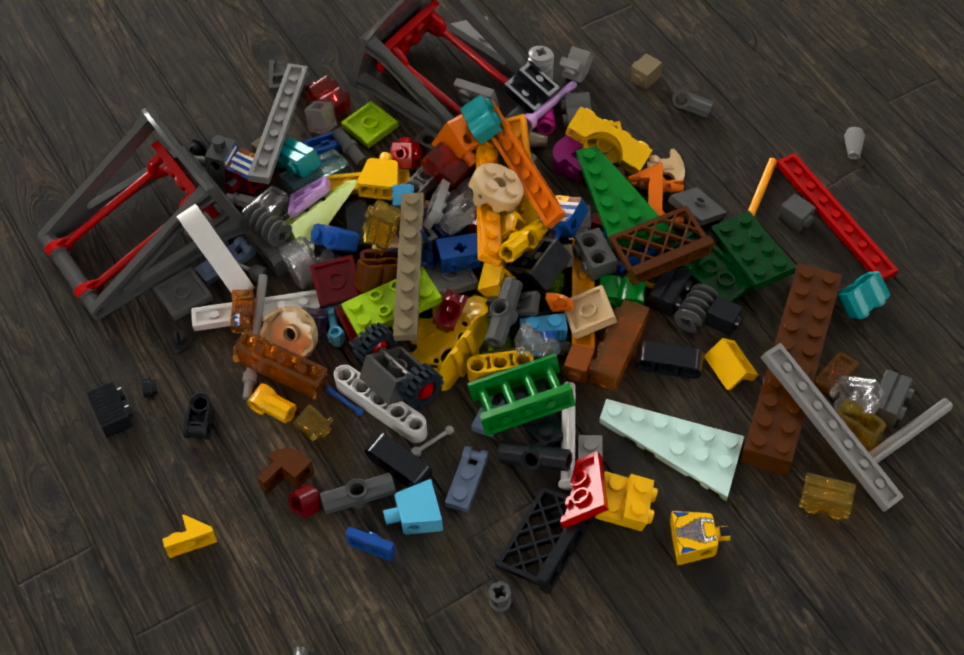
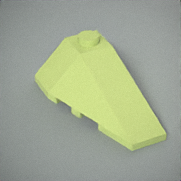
M356 179L346 181L330 191L324 197L326 200L320 199L307 208V212L303 211L296 218L292 219L290 217L285 220L286 224L292 226V232L287 242L290 245L293 243L297 249L304 248V250L312 247L314 245L311 242L313 226L315 224L328 225L357 185Z

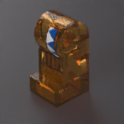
M232 290L231 332L251 333L255 308L253 290Z

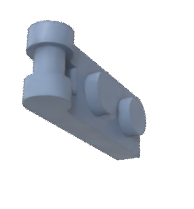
M244 236L237 237L234 243L227 247L234 259L241 264L253 258L257 252L252 245H248V241ZM208 260L194 268L196 274L207 286L220 279Z
M464 447L462 458L445 500V507L465 513L469 512L489 457L488 451L481 450L479 452L473 450V447ZM470 459L478 461L477 465L469 464Z

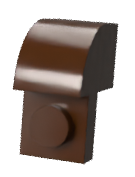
M282 448L268 455L270 466L263 468L257 479L261 490L268 494L284 478L299 489L315 472L312 461L301 452L291 448Z

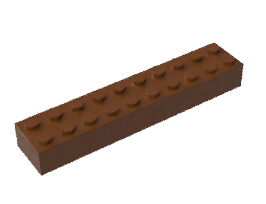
M798 263L774 347L781 343L809 379L814 382L842 274ZM767 368L740 463L788 476L805 413L769 368Z

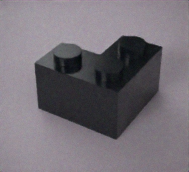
M544 237L531 254H522L515 261L510 262L506 269L516 277V280H520L523 286L547 291L553 286L555 279L561 271L567 267L572 256L558 239Z

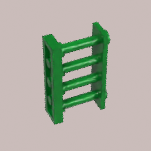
M556 353L467 383L472 401L481 400L485 410L479 416L486 436L576 406L570 383L560 385L556 376L557 373H560ZM547 377L552 389L538 393L534 381ZM525 385L529 397L516 401L512 389ZM503 392L507 404L493 408L489 396Z

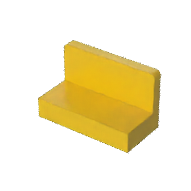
M722 338L704 356L727 390H732L743 379L753 381L759 376L733 340Z

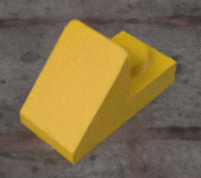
M182 515L186 531L175 532L169 535V537L162 539L169 558L216 543L217 539L212 527Z

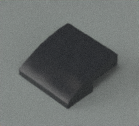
M529 61L518 70L515 76L503 85L502 90L525 111L532 114L546 103L560 87L533 62Z

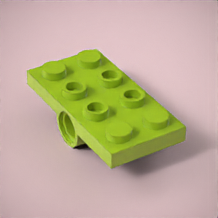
M421 267L419 313L443 301L442 296L424 267ZM397 279L341 303L342 309L358 338L361 336L359 333L361 331L364 333L366 331L365 327L369 326L371 328L373 323L377 324L378 322L387 328L391 326L394 329Z

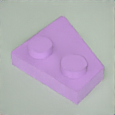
M327 176L290 194L288 214L292 219L329 193L331 182Z

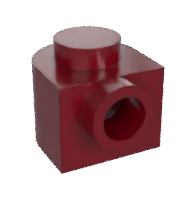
M306 484L291 492L288 496L289 509L304 518L312 516L320 510L318 490Z

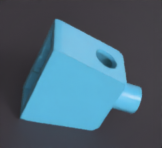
M431 479L397 492L395 494L397 507L383 510L386 525L401 522L404 534L443 531L442 517Z

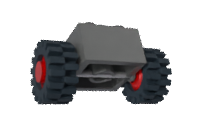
M377 322V324H371V328L369 326L365 327L366 331L364 333L361 331L359 333L361 335L360 338L356 337L355 339L357 343L353 344V353L364 363L359 378L388 405L405 400L412 408L422 409L423 406H428V402L432 403L434 401L433 398L435 396L438 397V391H442L443 377L429 364L423 363L422 365L402 346L397 347L395 345L397 341H394L393 332L385 325Z

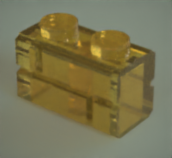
M380 199L373 206L370 205L365 213V217L368 219L362 227V231L365 232L364 242L372 246L376 245L375 247L381 250L388 249L395 238L401 213L400 209L392 205L388 206V203Z
M806 473L799 507L804 508L809 513L822 512L829 514L834 519H848L852 510L856 484Z

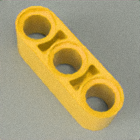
M520 349L472 356L467 361V378L469 382L519 366L522 363L533 361V355L528 350Z

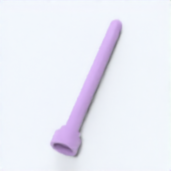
M575 81L568 83L534 113L525 114L528 132L536 127L537 120L564 98V93H570L577 87Z

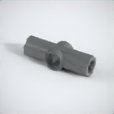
M506 277L503 280L498 299L494 300L490 306L492 318L485 337L487 344L495 347H503L505 345L510 326L518 319L516 307L523 288V283L520 280Z
M386 473L366 480L360 478L352 479L346 486L320 493L325 514L327 515L350 507L356 509L364 508L370 501L396 494L391 474ZM356 492H363L360 495H353Z

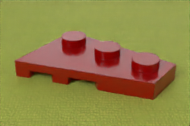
M596 451L576 460L570 482L572 486L571 494L569 497H566L565 501L566 513L561 516L560 524L564 528L609 510L603 460L599 452Z

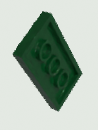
M749 210L711 226L712 235L755 290L795 273V266Z
M687 232L686 239L693 241L700 239L696 233ZM675 241L669 247L676 249L680 247L681 243ZM715 244L711 254L679 267L691 271V280L695 284L708 285L720 297L733 303L753 288L732 259Z

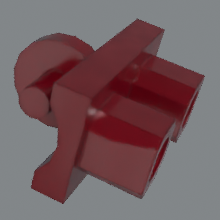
M447 288L442 299L443 301L440 303L432 322L437 325V329L447 333L454 331L468 296L456 294Z

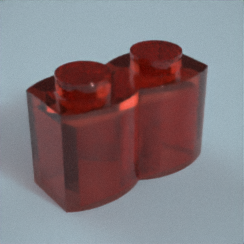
M325 75L306 86L308 98L330 120L350 109V95L346 90L339 88L335 79Z
M443 142L436 145L420 162L423 170L436 178L438 185L442 179L450 182L449 192L456 188L471 172L468 166L456 157L454 152Z

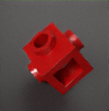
M400 137V141L392 142L390 154L393 157L392 160L398 162V168L420 167V158L422 156L420 142L412 141V137Z

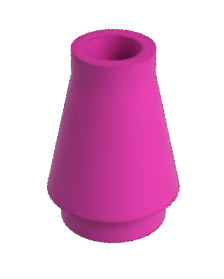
M553 108L537 120L536 128L542 135H549L556 128Z

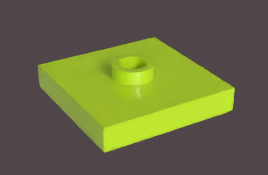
M370 101L343 120L341 126L363 145L370 148L398 128L399 122L374 102Z

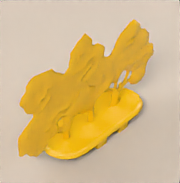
M477 295L468 298L454 331H449L448 333L437 329V325L432 323L440 304L432 307V318H419L418 340H411V344L417 345V349L410 352V354L422 365L426 363L438 366V368L434 367L433 369L443 377L442 391L449 390L459 376H465L467 373V361L470 357L480 355L479 348L483 344L488 330V320L484 316L488 312L487 298ZM462 322H467V326L462 325ZM447 349H452L442 362L441 355ZM437 358L439 362L434 363V359Z

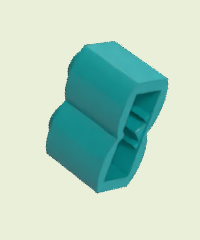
M482 94L460 108L472 135L481 145L502 131L500 125L502 120L493 111L495 108L493 102L489 97L485 99Z
M879 271L868 272L862 275L853 284L837 294L848 318H857L858 320L869 316L873 308L884 305L886 303L885 300L891 295Z

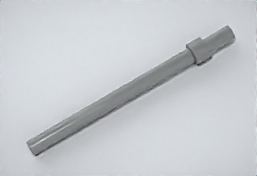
M260 274L258 278L247 368L243 373L244 391L242 399L248 401L253 394V386L257 381V373L255 371L268 278L265 274Z

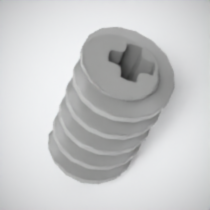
M545 46L532 47L528 53V61L533 62L553 80V52Z

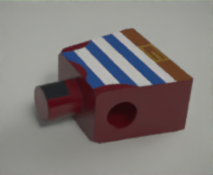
M240 148L225 167L226 184L224 187L228 193L234 194L237 190H240L246 194H252L266 185L264 183L248 181V172L255 156L254 153Z

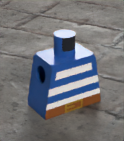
M555 195L567 215L552 229L548 228L549 231L546 233V237L558 239V241L560 237L572 238L587 215L588 208L582 197Z

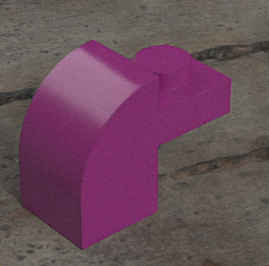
M566 135L553 148V170L557 176L565 172L568 178L573 179L579 184L585 179L576 157V150L583 149V145Z

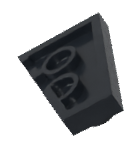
M544 378L534 382L538 393L547 391ZM526 387L514 394L516 401L529 397ZM556 413L521 424L535 442H542L548 447H553L563 441V433Z

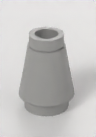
M851 127L844 134L849 159H859L865 133L862 128Z

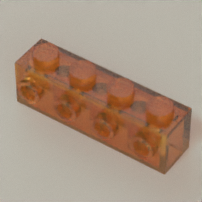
M625 299L621 307H616L614 315L617 323L607 326L605 331L606 339L604 342L600 341L596 354L598 356L596 360L592 359L589 364L588 372L591 373V383L614 391L617 390L648 322L649 307Z
M247 330L243 331L233 348V361L315 400L326 382L327 368Z

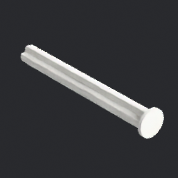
M570 382L575 399L576 386L573 382ZM575 406L562 410L561 431L563 433V441H561V448L570 449L572 453L571 468L568 472L561 471V480L558 482L559 488L564 490H572L570 482L575 466Z

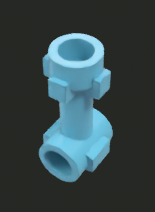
M328 306L324 309L325 314H323L324 321H329L330 326L327 334L328 340L332 346L340 347L346 339L344 330L338 325V318L334 312L336 307Z

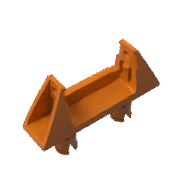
M663 163L653 165L628 177V182L633 187L648 190V204L659 216L666 214L662 211V196L664 192L679 193L684 190V180H665L663 177ZM684 215L677 216L675 221L683 223Z

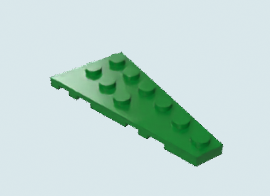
M597 146L576 150L579 166L612 252L615 253L608 240L609 236L659 217V215ZM660 223L657 224L655 229L668 233L670 227L667 224ZM640 231L637 232L636 237L649 240L651 233ZM653 234L651 242L662 243L665 242L666 238ZM620 239L617 243L619 246L629 249L631 241ZM634 242L632 249L644 247L645 245Z

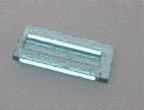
M332 149L318 156L321 162L320 166L314 171L311 170V173L304 178L297 174L292 175L289 171L281 173L279 176L295 192L324 176L349 166V163L335 149Z

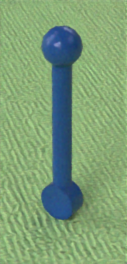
M331 386L325 388L329 395H333L350 407L357 416L364 414L363 408L353 405L335 392Z

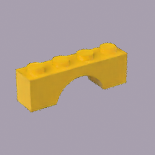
M581 106L565 132L566 135L581 144L592 139H603L610 142L619 154V167L623 166V169L632 175L642 169L653 151L645 142L635 140L627 131L617 129L609 120H602L592 110L584 109Z
M517 212L500 216L501 244L509 239L511 233L518 232L529 224ZM502 259L498 267L484 262L477 290L485 297L499 296L503 280L506 277L516 279L506 269L507 262Z

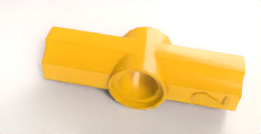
M537 219L520 231L511 233L509 239L501 244V248L498 250L500 258L504 259L507 263L513 262L526 251L535 249L539 241L546 237V233L549 231L548 227L540 219Z

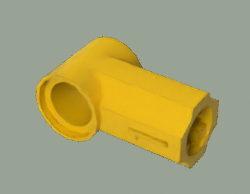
M260 384L247 401V405L254 412L261 415L266 413L285 424L293 419L297 409L294 403L278 396L266 384Z

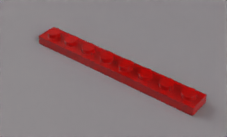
M796 153L777 160L776 166L804 199L815 206V211L868 272L879 271L884 281L897 276L899 270Z

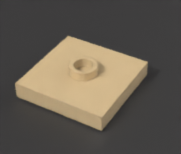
M603 285L571 297L570 299L574 302V310L564 311L575 340L617 323Z

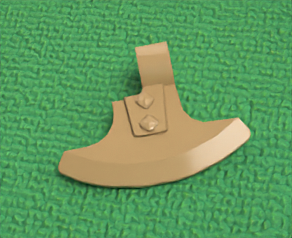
M675 149L670 150V158L660 159L656 155L649 156L648 167L663 163V175H668L673 180H684V163Z

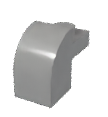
M572 46L568 58H561L560 65L563 68L561 77L581 83L594 58L592 53Z

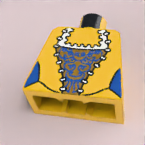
M671 512L670 527L677 565L713 557L717 553L718 542L730 541L729 526L715 527L713 515L710 513Z

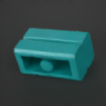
M291 137L284 141L276 163L279 168L284 167L292 175L297 174L303 178L321 164L315 149Z

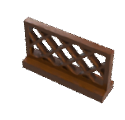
M687 205L611 235L608 239L628 272V279L632 286L711 254L714 245L711 236L705 235ZM685 214L689 220L688 224L676 222V217ZM664 223L670 225L668 233L655 229L657 224ZM672 227L685 230L684 236L680 237L670 234ZM645 231L651 233L649 240L636 237L637 232ZM687 232L696 233L700 239L696 241L686 239ZM653 234L666 238L664 245L651 242ZM620 239L631 241L629 249L619 246L617 241ZM668 239L680 242V247L676 249L667 247ZM633 243L645 245L644 253L631 250ZM651 247L661 250V254L653 257L647 255V251ZM632 255L641 258V262L631 266L628 257Z

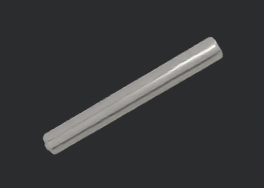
M943 398L869 451V454L878 464L951 411L953 407L952 402L947 398Z

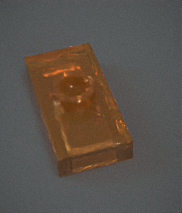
M839 351L814 379L813 384L833 397L858 368L859 362Z

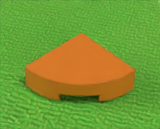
M546 293V301L552 312L574 310V302L569 297L558 293Z

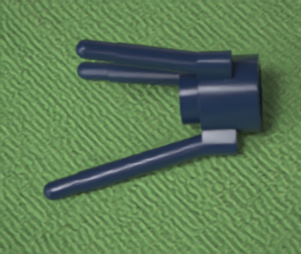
M421 229V236L427 246V249H422L421 265L426 269L434 270L438 262V257L434 253L435 247L430 243L425 231ZM393 247L389 248L391 252L398 254V249Z

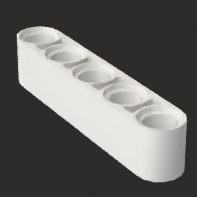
M196 204L176 216L236 300H239L255 288Z
M340 365L335 369L334 379L336 388L342 395L410 442L421 443L426 439L427 425L426 419L422 414L403 401L388 405L359 378L361 373L353 367Z

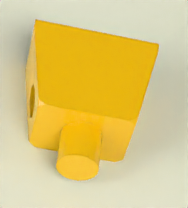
M383 152L380 154L379 159L369 158L357 180L359 197L392 200V186L399 185L398 162L392 160L393 157L390 153Z

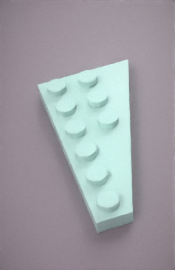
M606 399L599 423L618 435L631 439L637 443L636 446L652 452L660 461L681 474L694 478L700 482L702 487L707 490L710 488L718 493L720 498L727 501L744 436Z

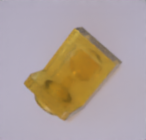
M309 404L294 420L293 424L314 442L319 436L323 439L332 428L329 425L333 419L331 417L326 419Z

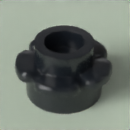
M148 376V379H141L144 398L151 397L153 399V394L158 393L156 380H151V376Z

